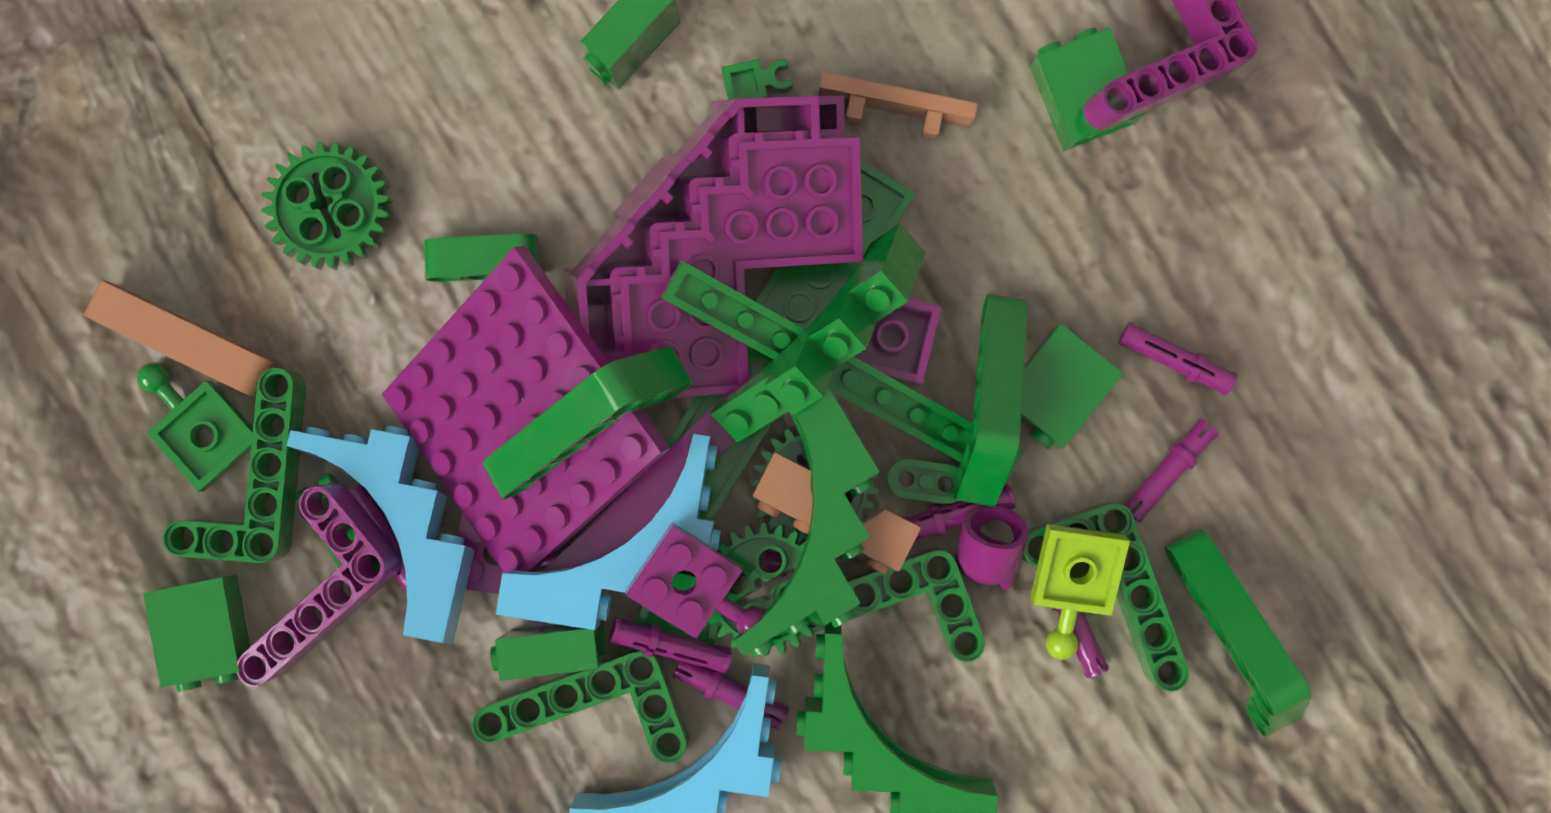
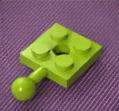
M1047 524L1030 600L1036 606L1062 609L1058 628L1052 630L1046 638V648L1052 657L1066 660L1076 653L1078 640L1073 631L1078 611L1112 616L1130 543L1126 535ZM1086 562L1089 564V570L1085 576L1081 578L1069 576L1070 569L1076 563Z

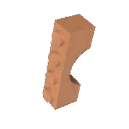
M774 453L752 496L759 500L756 508L777 519L780 513L783 512L795 518L793 527L808 534L812 510L811 471ZM881 509L869 519L862 521L870 536L869 539L862 542L865 550L861 553L868 556L864 564L884 574H887L889 568L899 572L921 528L885 509Z

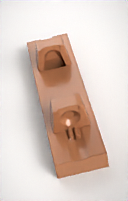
M826 72L822 73L819 88V97L844 96V103H849L845 122L860 125L864 107L923 118L924 124L921 137L931 140L937 139L941 122L970 128L975 119L978 103Z

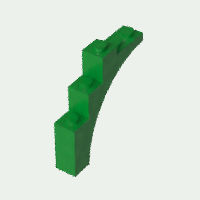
M900 223L871 242L863 256V261L858 264L844 286L815 320L760 372L715 404L710 415L738 443L783 414L789 412L793 416L824 397L835 368L867 349L876 322L909 301L925 251Z
M827 387L824 397L795 415H791L803 440L811 471L812 510L808 537L798 566L781 595L767 609L758 623L733 638L742 656L750 652L753 658L769 650L775 645L772 640L774 636L784 630H787L788 634L792 635L811 623L808 616L812 613L816 615L821 625L825 626L831 622L833 627L836 628L856 615L853 608L861 604L834 559L840 556L843 562H846L865 550L862 542L869 539L870 536L844 493L850 491L854 498L875 485L871 477L880 471L829 387Z
M831 622L825 625L824 634H816L815 658L823 659L822 673H815L814 697H805V711H797L796 736H804V751L843 752V775L850 776L851 790L889 792V813H997L998 795L992 779L960 775L933 766L905 751L880 729L863 707L850 681L843 656L841 625L836 628L833 627Z

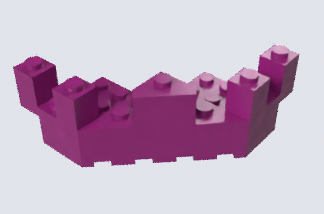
M844 96L743 98L712 101V112L673 156L664 155L613 212L612 215L617 220L575 268L564 269L566 304L609 363L672 346L693 381L692 386L674 398L733 393L749 380L747 345L660 298L680 261L686 262L745 295L744 269L863 261L860 137H845Z

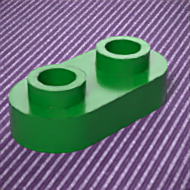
M902 459L893 463L888 469L886 475L887 486L894 495L900 498L941 504H951L958 501L954 500L958 468L953 465ZM903 471H908L913 476V481L909 486H902L899 482V475ZM943 476L951 480V488L946 492L938 488V481Z

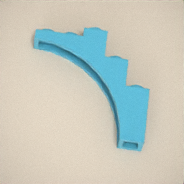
M386 426L385 432L371 429L369 440L351 434H344L343 440L329 438L331 432L319 428L306 427L305 433L290 430L287 442L288 447L325 459L342 468L366 488L385 513L398 540L406 570L407 609L403 635L453 644L475 549L464 546V538L440 534L439 541L437 540L448 496L437 491V484L418 479H413L412 482L419 448L413 438L409 436L410 431L400 427Z
M693 434L685 467L672 494L652 521L626 544L602 558L574 568L546 572L510 570L502 573L496 615L595 630L600 626L601 620L607 621L609 616L611 596H605L606 589L619 592L626 591L672 522L718 551L721 530L714 529L715 520L699 517L700 510L708 511L711 487L704 486L706 471H714L718 446L711 445L712 437Z
M754 663L746 696L735 719L718 742L693 765L667 780L638 790L611 794L576 793L569 813H725L728 792L768 797L770 783L778 784L781 759L774 758L775 744L768 743L771 719L763 718L765 703L773 704L776 680L769 679L770 665Z

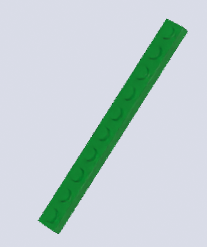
M680 261L660 297L771 359L776 358L805 330L684 261ZM855 357L835 368L828 385L830 391L957 461H962L972 433V423ZM1020 449L1017 450L1015 460L1004 486L1024 453Z

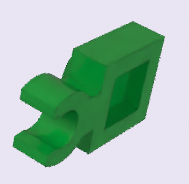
M759 59L721 67L727 99L767 98V89H773L779 93L790 91L793 88L792 80L781 82L775 77L777 72L788 69V60H776L768 69L764 70L761 69Z

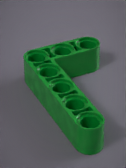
M994 294L986 295L980 325L972 433L958 469L954 500L995 507L1015 460L1020 439L1027 300Z
M672 346L613 361L592 373L488 456L482 462V465L502 500L509 499L532 486L625 414L670 400L692 386L693 381Z
M270 368L259 377L244 523L202 519L175 521L167 526L162 537L163 545L170 554L178 557L262 563L279 560L290 551L296 502L294 494L297 491L300 452L288 447L287 442L290 430L302 432L306 383L299 373L282 368ZM285 377L288 381V390L280 397L276 391V384L280 378ZM281 416L285 427L283 432L277 436L272 429V424L276 417ZM274 455L281 461L280 471L276 475L270 472L268 465ZM270 494L277 501L276 511L272 515L265 508V500ZM187 528L194 535V541L190 547L185 544L183 539ZM226 531L231 533L234 541L229 551L222 543V538ZM265 534H268L273 540V549L269 554L263 551L261 547V540Z
M1101 503L1030 528L1022 559L1033 565H1038L1039 557L1033 558L1029 554V542L1036 536L1044 539L1047 524L1069 527L1071 524L1077 523L1085 530L1126 535L1130 540L1128 548L1132 552L1133 559L1128 567L1123 568L1116 598L1143 673L1148 681L1165 691L1173 692L1183 688L1189 678L1188 665L1131 511L1126 506L1118 503ZM1114 510L1119 516V525L1115 530L1109 532L1103 524V519L1108 511ZM1142 585L1146 590V598L1142 604L1134 606L1131 601V592L1135 587ZM1157 623L1160 630L1159 637L1156 641L1147 643L1144 636L1145 630L1149 625ZM1171 661L1173 664L1172 675L1166 680H1160L1158 675L1159 667L1163 663Z
M1200 528L1166 545L1164 549L1170 564L1251 688L1246 709L1257 730L1262 736L1267 737L1302 719L1311 700V691L1305 679L1208 534Z
M932 548L906 557L900 570L908 572L910 583L902 591H896L890 587V576L896 571L892 568H889L887 574L872 569L847 579L852 589L862 583L869 584L873 588L872 599L866 604H859L853 608L856 615L851 619L926 593L948 651L956 659L963 662L975 661L984 652L985 641L957 563L948 552ZM935 556H942L947 564L945 573L940 577H930L927 572L929 560ZM948 594H956L960 598V608L954 614H944L941 610L942 599ZM812 621L809 624L814 633L824 630V625ZM801 632L799 633L800 638L806 636ZM962 632H971L974 637L973 646L964 652L957 651L954 644L956 637Z
M637 649L608 658L599 669L570 672L491 701L476 712L471 723L472 732L478 740L485 743H494L630 693L650 750L658 761L666 764L677 762L685 754L689 741L688 731L661 657L656 654L649 657L643 655L642 651ZM637 657L649 659L653 664L652 674L648 676L638 675L633 669V660ZM599 671L610 672L615 678V687L609 690L599 687L596 683V673ZM567 684L575 688L578 695L575 703H566L561 700L559 696V687L561 685ZM650 695L661 696L666 701L667 709L662 713L651 712L646 706V698ZM523 699H533L538 703L540 708L539 716L530 717L522 710ZM492 712L500 717L502 721L501 730L495 731L487 727L485 723L486 713ZM664 733H673L679 738L681 745L676 750H666L661 746L659 737Z

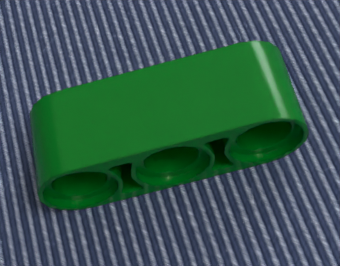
M521 233L424 240L425 280L431 282L485 280L514 247L526 246L538 263L537 235Z

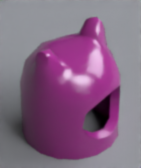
M981 505L971 509L965 515L955 561L960 574L965 573L966 576L980 584H1000L1004 590L1010 588L1016 579L1028 539L1029 529L1026 522L1017 513L1001 506ZM989 520H1002L1010 526L1014 540L1011 543L993 539L983 534L980 527Z

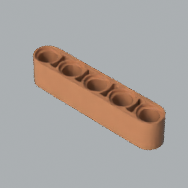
M101 279L84 313L85 317L253 397H256L259 377L264 371L273 368L276 363L274 360L106 280Z

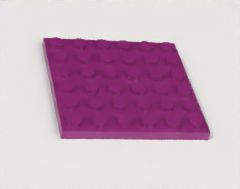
M526 246L514 247L382 393V396L404 428L410 431V437L416 442L425 459L503 572L510 570L534 572L670 449L647 415L640 409L625 414L523 492L509 499L502 500L482 462L592 373L609 364Z

